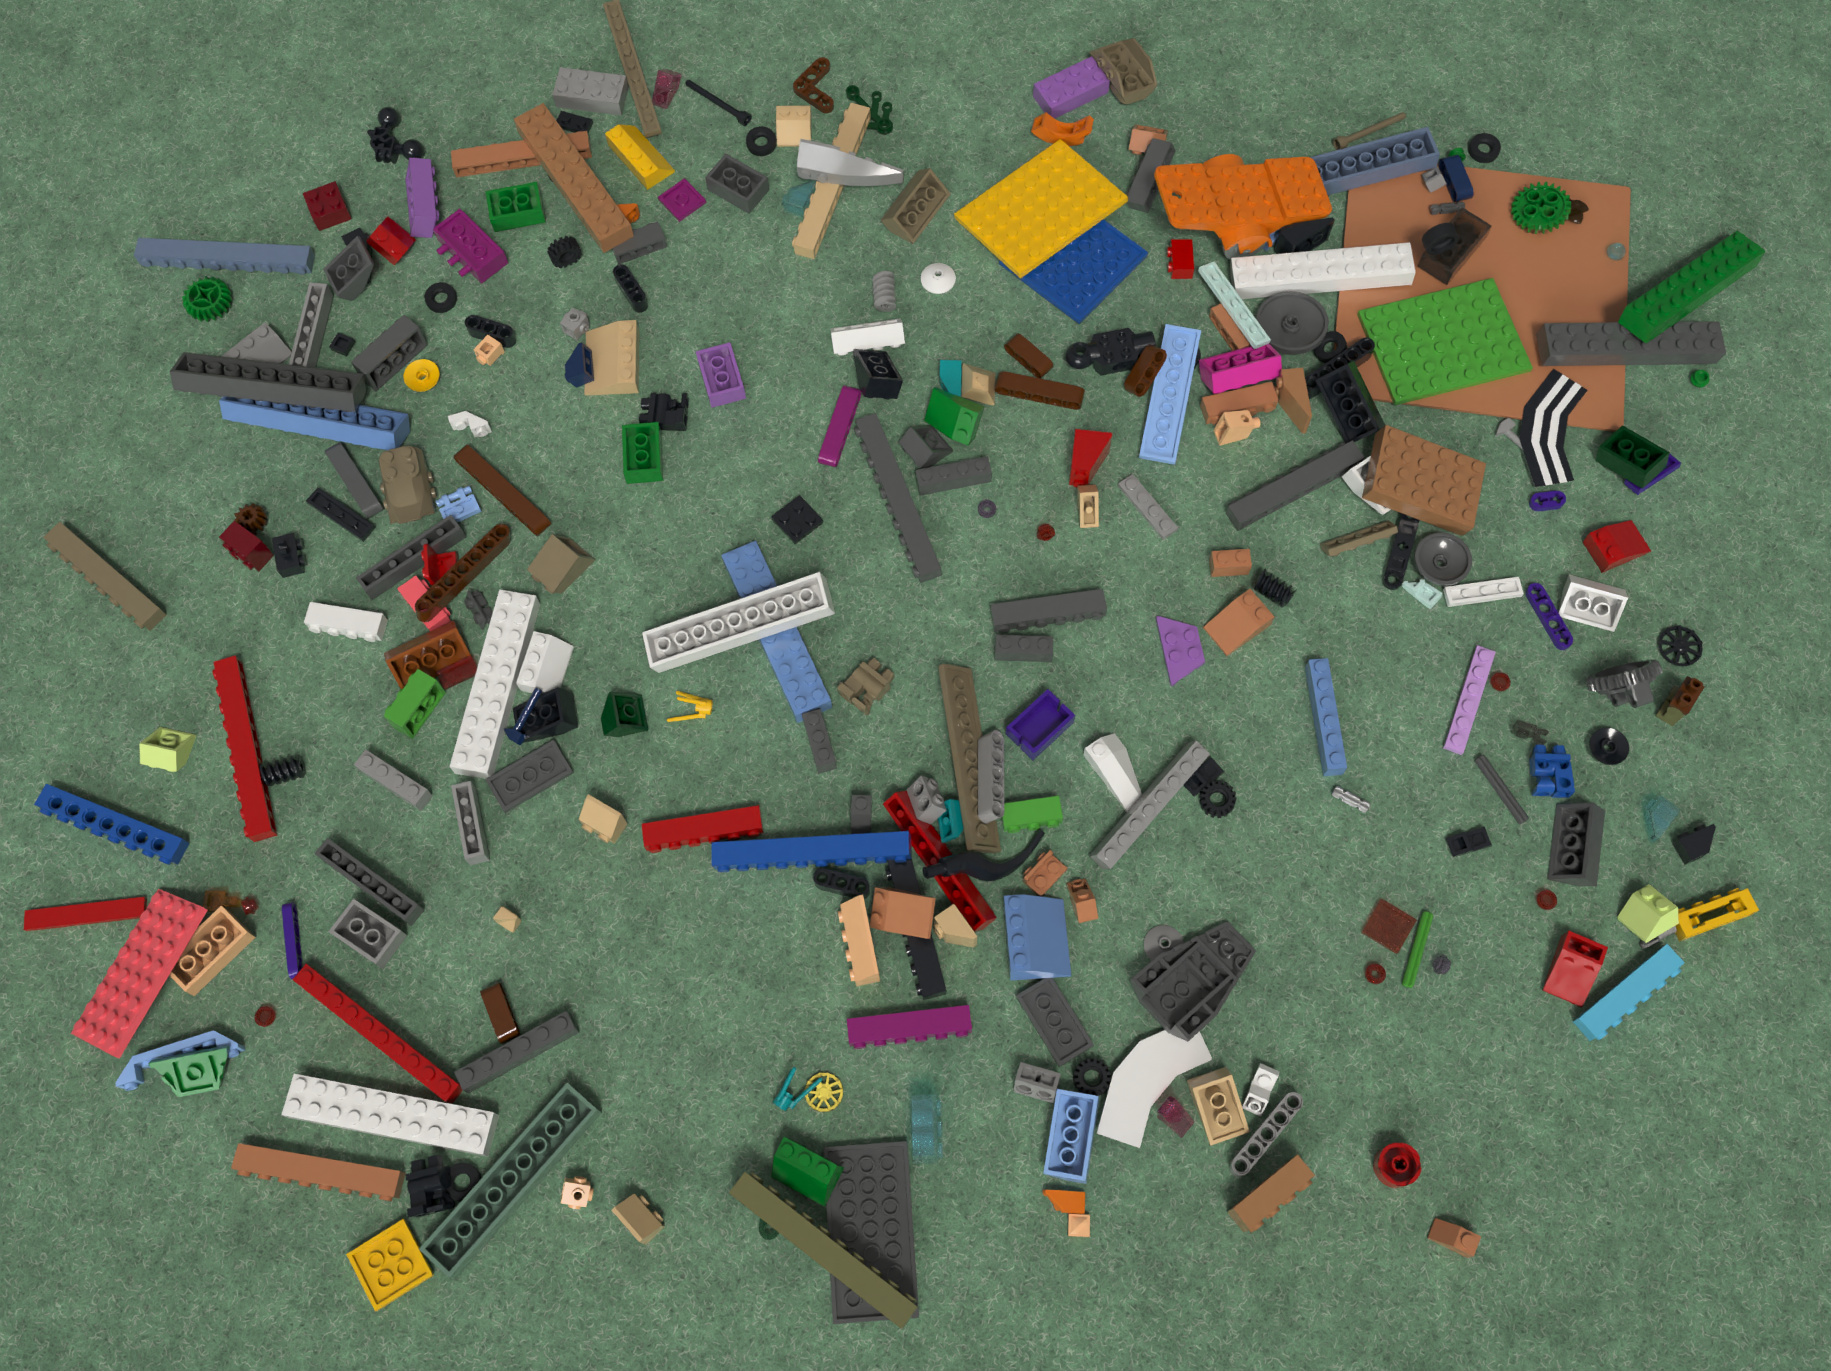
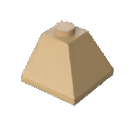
M964 363L962 365V397L988 405H995V372Z

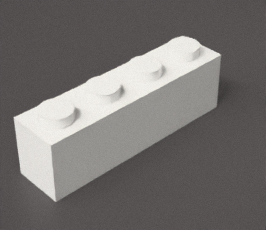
M901 318L830 328L834 354L846 355L848 352L853 351V349L866 350L873 348V350H881L885 346L896 348L900 347L901 344H905Z
M310 602L304 620L305 625L311 632L320 633L323 631L332 636L342 634L351 639L360 637L369 642H375V640L382 641L388 622L383 613Z

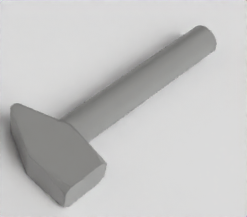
M1507 417L1500 423L1495 436L1505 434L1523 451L1519 437L1511 430L1516 424Z

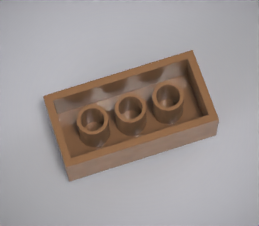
M1296 1155L1227 1211V1213L1243 1233L1246 1231L1252 1233L1264 1224L1262 1219L1265 1217L1269 1219L1280 1211L1278 1207L1280 1204L1284 1206L1296 1197V1191L1301 1192L1313 1183L1310 1179L1315 1175L1300 1156Z

